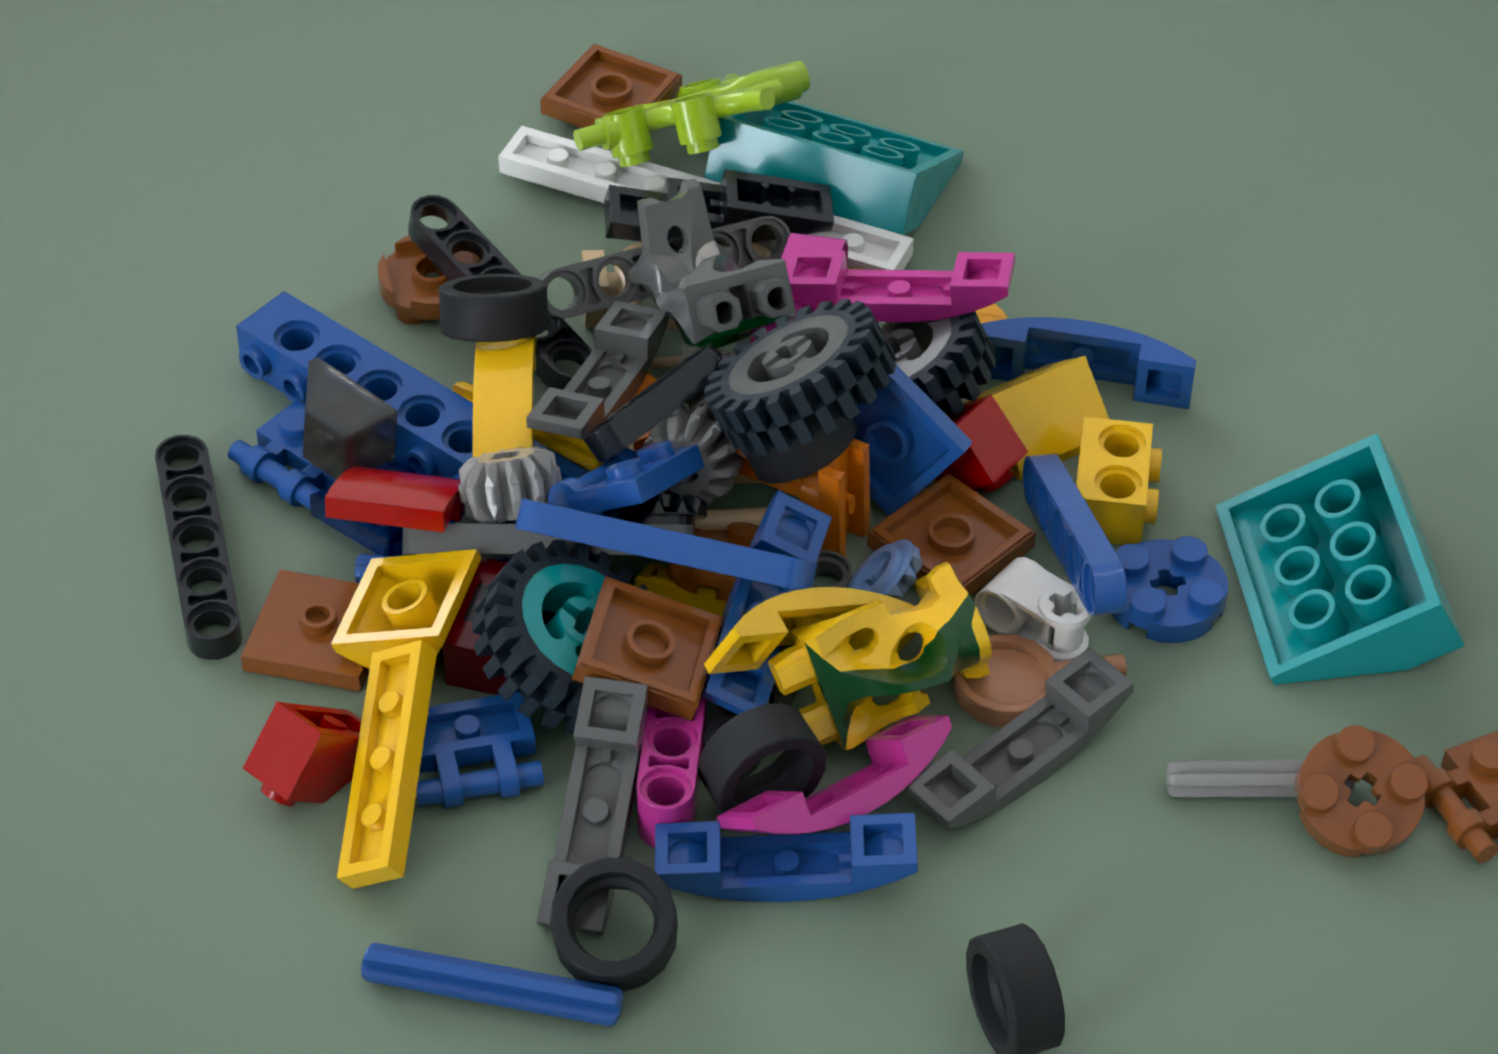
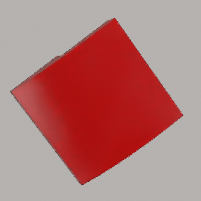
M358 466L344 471L325 495V513L327 518L444 533L450 521L460 522L466 511L464 503H461L458 488L460 479Z

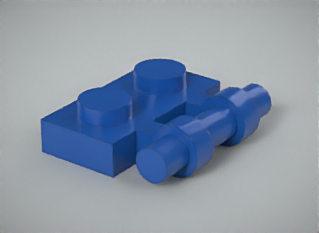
M295 400L256 430L258 445L252 447L243 440H237L228 451V458L240 466V471L243 475L256 483L266 482L278 490V496L294 507L303 505L314 513L321 511L325 506V495L327 493L322 490L325 488L329 491L333 483L344 471L355 466L374 469L382 467L380 450L298 400ZM288 465L293 469L289 470L285 466Z
M516 692L507 701L501 695L429 706L419 773L437 770L438 778L418 781L416 792L418 807L443 803L444 809L464 806V799L499 793L501 799L520 796V789L544 785L540 760L516 764L514 757L536 753L535 734L531 718H527L517 711L525 700L521 694ZM493 761L494 768L459 774L458 767Z

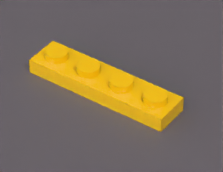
M422 639L372 653L337 879L352 889L402 878L405 874L437 650Z

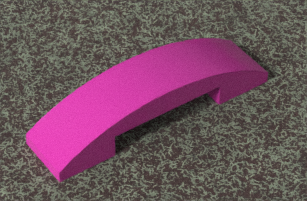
M789 250L786 267L793 300L817 309L821 302L831 300L835 306L841 299H850L852 304L860 301L864 303L865 307L868 306L878 322H923L974 312L1008 297L1016 260L1015 253L958 252L953 271L847 269L845 251Z
M910 716L865 740L872 764L807 798L804 797L803 792L765 791L717 816L721 829L737 832L801 834L831 829L849 823L850 815H866L887 803L904 790L932 761L952 729L949 716Z

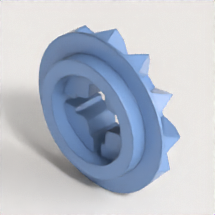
M906 539L880 547L858 568L848 588L871 591L904 600V594L909 587L916 583V574L922 567L923 559L919 556L920 549Z

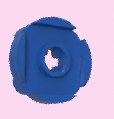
M1183 536L1176 540H1148L1137 544H1125L1116 550L1125 572L1127 600L1124 612L1112 615L1118 623L1128 630L1131 622L1135 626L1147 630V639L1164 643H1180L1204 636L1212 629L1213 621L1220 614L1222 617L1228 595L1227 576L1217 560L1207 554L1208 548L1200 539L1192 536ZM1170 586L1177 589L1176 595H1167L1164 589L1155 587Z

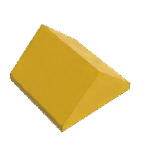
M1086 356L1044 365L988 389L977 397L979 399L992 394L1028 451L1011 468L1018 480L1023 479V464L1026 456L1057 454L1061 461L1078 455L1083 416L1109 419ZM965 399L962 400V403L964 404L972 400Z
M471 549L371 558L331 643L335 652L369 670L372 653L421 639L437 650L438 654L444 645L482 557L478 550Z

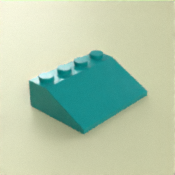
M790 101L773 106L770 110L747 112L719 118L722 135L717 137L719 147L709 151L704 178L721 183L724 171L727 169L830 185L833 215L906 235L919 228L962 162L964 151Z
M1378 433L1215 505L1264 661L1274 685L1410 670L1465 646L1401 474Z

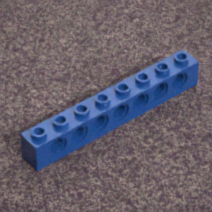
M285 291L236 325L239 361L241 367L251 377L261 379L283 392L292 402L295 400L300 401L380 450V455H386L409 469L413 474L460 479L459 469L469 458H473V403ZM534 439V447L537 446L554 452L556 465L560 467L562 480L565 478L577 479L589 472ZM611 510L595 512L593 514L611 517ZM517 520L505 521L500 524H516ZM589 556L588 560L592 562L596 556Z

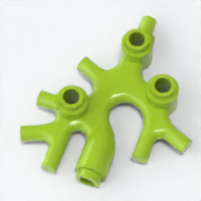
M798 60L742 76L728 74L721 82L720 78L696 81L679 87V91L674 99L640 104L606 113L595 120V125L574 130V141L579 151L601 145L604 150H611L612 158H618L620 167H628L651 160L649 150L653 149L654 146L650 131L675 125L680 145H686L688 154L710 151L719 147L717 137L722 135L719 118L747 112L770 110L773 106L799 99L803 92L808 91L810 88L809 74L804 63Z

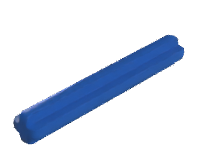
M381 943L370 944L368 949L365 950L362 960L361 974L362 978L367 982L609 1027L616 1025L623 1008V991L619 987Z

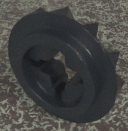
M658 494L642 504L611 509V518L639 524L694 525L695 527V520L707 518V502L694 495Z

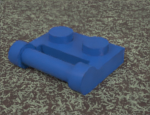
M669 440L646 446L638 450L637 454L633 450L625 448L615 456L604 461L603 465L577 479L565 478L552 485L548 492V502L551 505L588 513L642 504L705 466L698 444L674 449L672 441Z

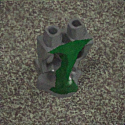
M696 179L682 181L678 194L668 201H659L654 198L637 201L642 251L638 261L628 271L629 280L631 283H640L658 305L663 316L671 315L687 344L701 349L713 343L717 349L743 340L762 327L767 328L776 324L775 320L784 315H787L789 320L796 318L797 314L785 260H758L740 269L734 263L733 246H720L714 240L702 188ZM672 226L680 228L683 235L682 248L678 252H675L669 246L667 240L668 231Z

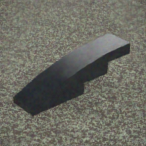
M727 169L724 171L720 185L698 182L702 188L711 229L762 216H774L781 219L788 226L790 233L808 235L831 231L834 225L830 185ZM667 177L662 193L609 185L604 199L606 238L641 241L637 201L646 198L668 201L678 194L681 183L685 180ZM672 226L668 231L667 240L682 237L680 228ZM765 226L758 227L752 236V242L776 240L774 233ZM714 239L718 244H722L720 241Z

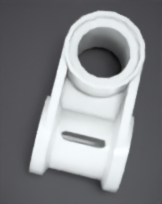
M1026 557L1014 559L975 597V605L980 616L990 629L1001 635H1017L1035 641L1049 651L1055 662L1073 660L1088 649L1089 637L1084 629L1092 616L1087 612L1073 585L1048 572L1034 560ZM1074 604H1076L1075 615L1073 614ZM1052 635H1054L1053 646L1051 645Z

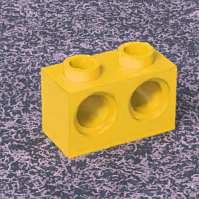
M1083 416L1076 486L1111 544L1140 543L1142 541L1144 523H1156L1159 489L1148 488V482L1159 483L1162 449L1151 447L1153 424Z

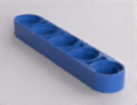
M1057 454L1026 456L1023 464V486L1027 504L1087 612L1091 616L1124 612L1127 600V586L1122 562Z
M521 498L515 529L793 590L812 588L818 565L817 562L523 498Z

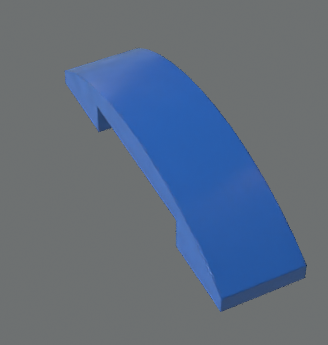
M1025 317L982 323L995 351V354H993L996 359L995 368L989 369L992 375L991 379L1009 381L1023 375L1025 369L1035 370L1050 363L1086 356L1094 379L1134 385L1133 401L1189 409L1196 360L1157 339L1108 324L1069 318Z
M778 490L773 496L749 548L817 562L832 517ZM736 577L722 614L723 619L714 651L738 621L752 608L767 599L795 590ZM777 646L757 670L709 674L707 672L701 697L737 715L752 708L766 705L775 683L768 660L778 655L781 646Z
M915 813L850 815V832L722 837L718 821L655 824V872L669 888L695 895L737 901L792 902L859 893L893 883L918 872Z

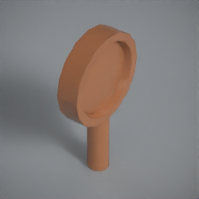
M994 634L989 636L992 656L988 663L990 674L982 678H965L960 673H957L954 676V696L962 710L975 720L1002 728L1045 696V680L1072 660L1055 662L1049 651L1033 640L1017 635ZM1122 653L1101 656L1124 676L1127 675L1126 660Z

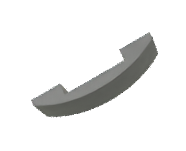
M616 300L594 328V350L563 390L548 388L526 417L527 428L582 439L591 429L634 398L656 356L669 321V315L663 316L661 310L657 308Z
M1089 648L1045 680V696L965 756L961 757L953 749L923 770L905 788V792L948 830L985 818L1011 804L1042 783L1077 754L1121 708L1133 693L1134 683L1092 648Z
M588 676L584 678L573 734L576 746L554 859L548 862L537 919L538 926L550 928L552 901L563 881L583 864L605 857H623L640 763L648 702V685ZM615 889L594 894L582 904L576 915V932L603 935Z

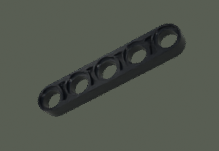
M427 195L414 201L410 211L408 234L412 241L449 281L461 277L487 274L522 275L451 200L440 195ZM426 216H436L443 219L448 225L444 228L434 229L421 223L420 219ZM460 251H468L477 255L481 261L476 264H464L456 260L453 254ZM548 318L547 331L549 334L537 337L536 371L534 373L547 387L563 390L575 374L561 372L554 363L560 360H571L581 366L592 350L564 319Z
M175 435L159 444L156 448L155 460L187 645L190 651L199 658L219 660L237 651L242 642V631L211 464L204 441L192 435ZM181 457H190L197 460L191 467L183 469L169 466L170 462ZM188 497H198L205 501L202 505L193 509H182L175 506L177 502ZM195 538H206L212 541L209 547L199 551H191L183 547L186 542ZM202 580H214L221 584L217 589L208 593H197L190 589L192 585ZM209 623H222L229 627L226 632L215 637H207L198 633L201 627Z

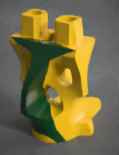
M945 562L935 566L928 575L916 580L914 587L920 599L918 605L907 609L888 611L885 604L878 599L837 617L794 628L790 633L795 645L768 660L774 681L783 695L811 685L817 702L799 709V712L821 745L835 741L845 751L855 748L885 726L904 717L917 714L931 703L928 694L920 690L949 682L957 673H960L965 678H982L990 674L988 663L992 656V649L986 627L975 603L958 581L950 563ZM863 628H871L873 631L863 647L854 650L849 643L851 635ZM909 633H920L923 639L920 653L910 661L900 660L897 653L900 640ZM899 694L897 699L886 705H876L872 701V696Z

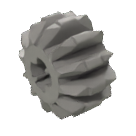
M682 405L650 429L649 437L643 443L642 448L669 440L672 441L674 449L698 444L705 466L659 494L668 493L670 490L679 495L698 496L706 501L707 504H711L716 496L726 495L733 487L735 476L742 469L744 458L735 452L736 449L731 445L718 420L714 422L709 419L706 405L697 407L692 414Z
M537 446L530 448L518 447L508 450L501 449L492 453H482L480 457L469 458L459 469L460 484H458L461 503H464L466 517L481 523L498 522L500 524L505 521L517 520L521 498L549 504V489L552 485L561 481L562 478L560 467L556 465L554 452Z

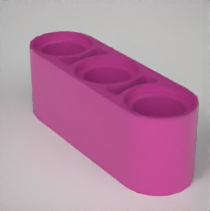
M701 696L692 721L650 706L647 707L637 779L638 834L643 842L652 848H655V824L696 822L701 782L698 775L699 757L704 749V734L707 720V699Z

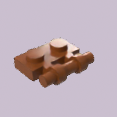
M1498 730L1446 749L1442 759V768L1437 769L1426 755H1420L1415 758L1417 765L1425 771L1428 778L1425 805L1428 808H1436L1448 823L1446 832L1459 849H1468L1478 863L1489 861L1498 852V846L1493 841L1494 838H1498ZM1465 797L1473 808L1468 809L1461 798Z

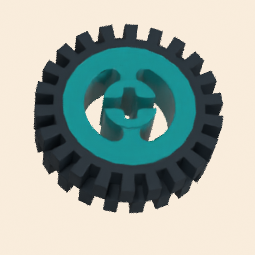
M553 540L547 548H545L541 541L531 544L526 552L523 549L517 552L483 591L484 594L477 601L474 609L479 614L472 621V633L481 635L474 643L477 657L492 656L482 668L488 680L502 674L506 678L504 684L497 691L506 701L516 692L525 698L517 711L529 718L539 707L544 710L541 725L554 729L565 718L566 733L574 734L583 683L572 680V676L605 576L627 583L634 573L625 565L616 575L610 572L608 567L613 557L603 551L592 562L589 561V545L577 542L568 552L565 540ZM644 584L638 587L649 591ZM542 611L555 612L556 614L545 625Z

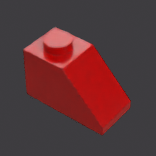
M992 394L964 403L965 410L956 417L948 411L945 412L972 441V444L964 454L939 474L934 481H938L949 473L974 490L982 487L984 492L988 493L1001 487L1014 476L1011 468L1028 451Z
M276 702L242 769L262 782L260 791L279 804L293 807L296 802L325 803L352 781L362 719L346 709Z

